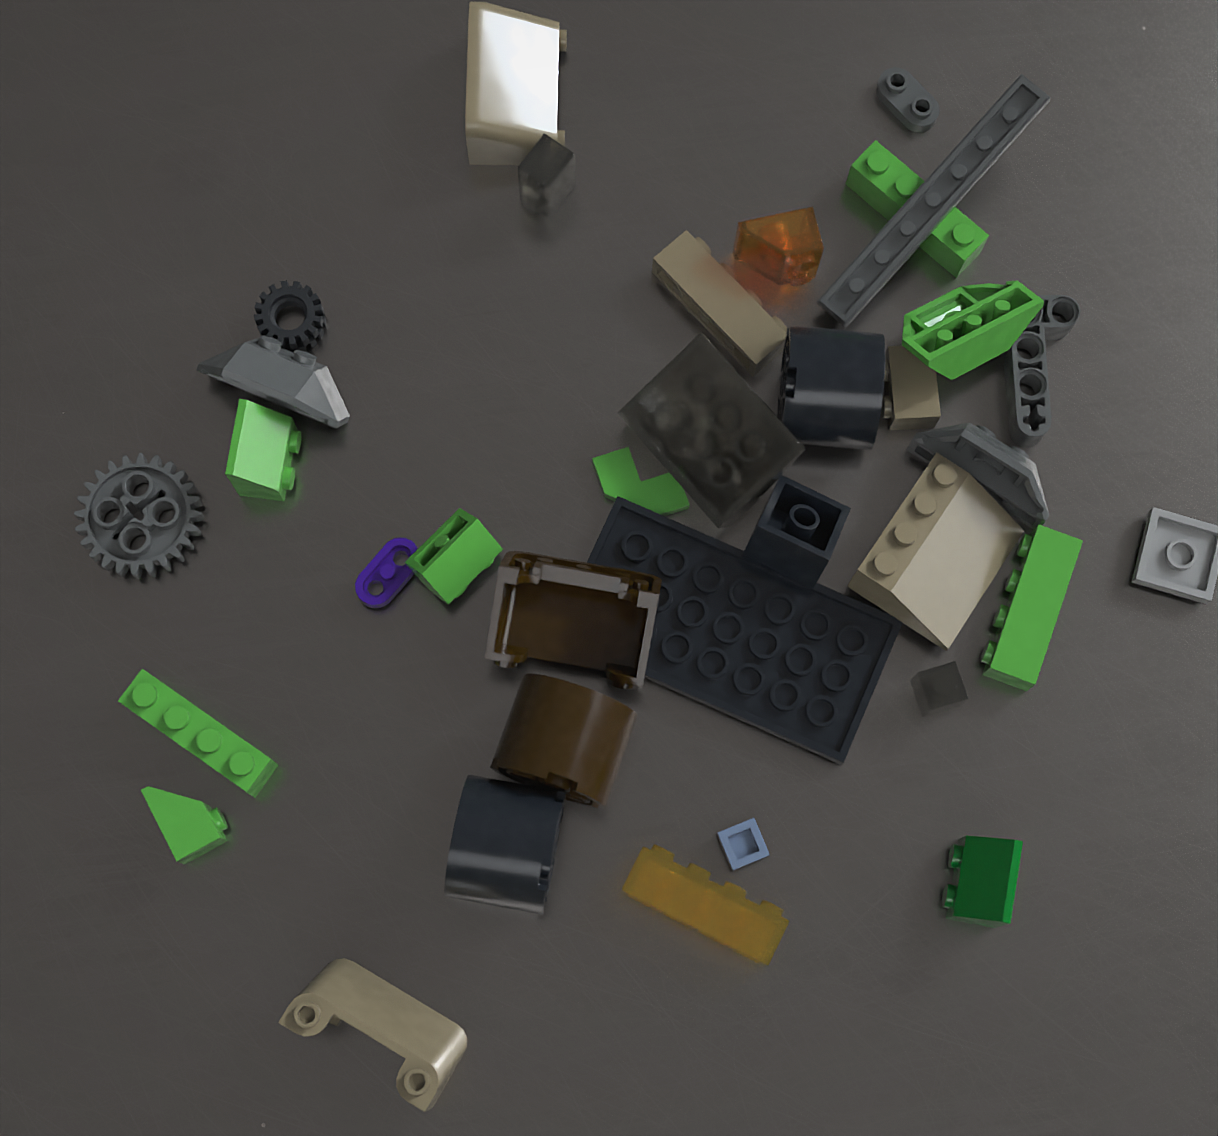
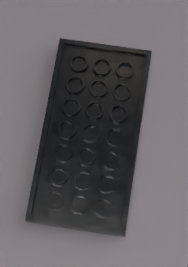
M617 496L587 563L647 573L657 576L662 580L644 678L842 765L903 623L888 613L819 583H816L814 588L808 587L742 555L744 551Z

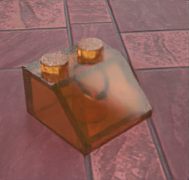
M813 207L738 222L733 248L734 259L778 285L790 283L791 286H800L810 282L812 278L816 277L824 250Z

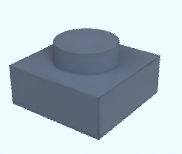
M755 818L716 834L731 871L770 855Z

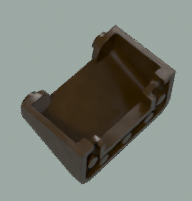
M509 551L505 554L498 568L484 658L494 660L493 663L504 668H515L517 663L524 662L527 657L602 670L605 671V677L612 680L611 685L620 689H634L635 686L643 687L662 580L657 576L642 572L530 552Z

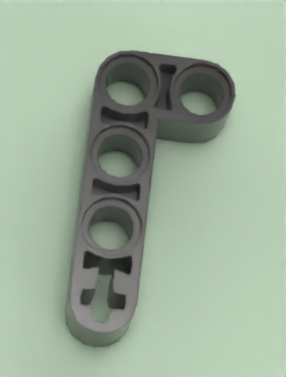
M1037 295L1044 300L1043 307L1011 348L1003 353L1009 435L1016 445L1023 448L1037 445L1051 427L1052 419L1045 340L1063 339L1070 333L1080 318L1081 309L1074 298L1067 295ZM1052 313L1063 315L1066 323L1055 320ZM1021 348L1029 351L1032 359L1022 358L1018 354L1017 349ZM1026 384L1031 386L1035 395L1024 394L1019 385ZM1029 418V424H1024L1026 419Z

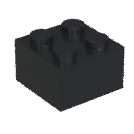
M780 475L742 555L808 587L814 588L832 556L851 508L786 476Z

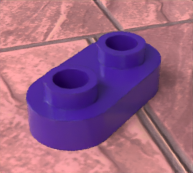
M401 537L388 541L358 575L355 582V591L364 605L370 608H381L388 605L414 575L413 571L406 564L403 566L396 565L395 558L401 554L410 557L418 549L414 542ZM373 584H381L383 586V591L379 595L369 593L370 587Z

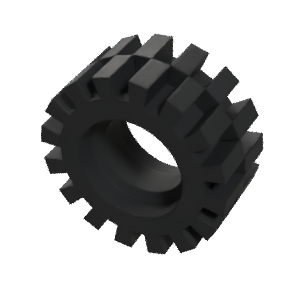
M287 280L280 281L282 287L276 289L275 284H272L268 287L271 293L267 295L263 291L259 296L261 303L256 302L254 307L257 313L254 314V320L260 335L280 341L282 343L281 348L293 353V349L306 352L304 346L308 344L312 348L317 345L316 337L322 339L324 335L322 327H326L325 312L316 293L313 294L312 288L308 285L302 288L301 283L298 281H294L293 286H289ZM287 306H297L305 313L303 323L293 330L282 329L276 323L277 314Z

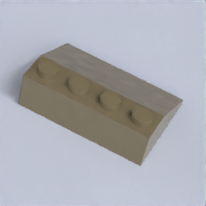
M936 452L857 569L848 587L947 651L1024 530L970 473Z

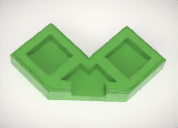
M629 447L592 458L604 497L615 502L617 496L663 516L689 509L690 504L677 470L641 481Z

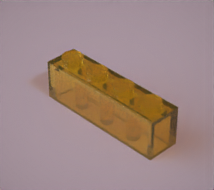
M653 844L651 850L644 846L642 847L621 890L622 894L764 967L769 966L790 922L781 917L784 912L783 909L765 900H762L760 905L746 899V890L728 881L725 882L724 886H721L709 880L711 873L693 863H689L688 867L685 868L673 862L675 855L658 845Z

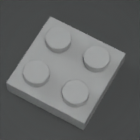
M1153 507L1148 512L1132 583L1208 604L1212 601L1218 576V526Z

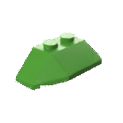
M1018 280L1006 281L1005 285L987 283L960 286L904 315L902 346L926 366L953 380L1008 351L1041 310L1044 300Z

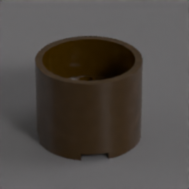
M524 674L490 768L519 784H525L526 782L530 786L566 792V801L592 808H598L599 805L606 808L637 719V713L623 703L581 685L546 675Z

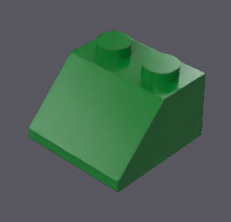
M966 835L958 839V844H952L948 860V867L954 868L952 883L945 885L942 897V907L947 908V919L991 928L1011 924L1023 841Z

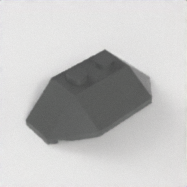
M260 336L257 339L244 342L207 359L197 366L196 371L202 374L209 375L333 428H338L348 423L350 415L328 367L317 363V357L308 352L295 350L293 353L281 348L282 343L274 338Z
M969 422L917 432L906 449L928 464L936 452L970 473L1009 515L1033 530L1038 524L1043 525L1049 517L1036 463L1029 460V456L1022 449L1015 446L1008 447L997 440L995 434L984 426H974Z

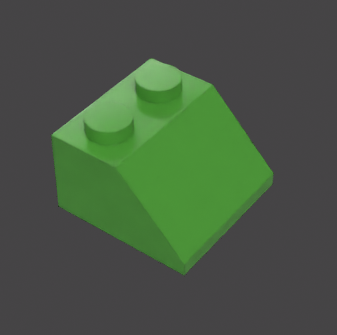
M239 399L225 475L238 495L284 501L286 490H292L295 479V468L291 467L293 453H299L301 446V431H297L292 417L249 400Z

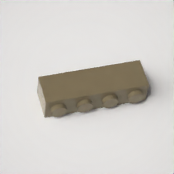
M686 230L653 258L652 273L752 377L783 352L787 331L786 325L777 316L771 317L762 308V302L752 290H745L736 281V275L725 263L719 264L711 256L710 248L700 237L694 238Z

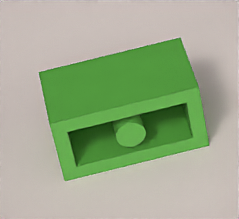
M459 508L405 561V564L431 593L449 604L454 598L459 597L465 592L467 585L481 571L491 566L495 557L503 548L476 517Z

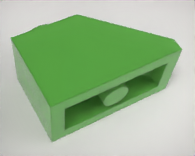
M150 786L141 789L177 862L185 865L228 841L223 833L224 830L228 829V825L218 807L211 809L209 805L202 801Z

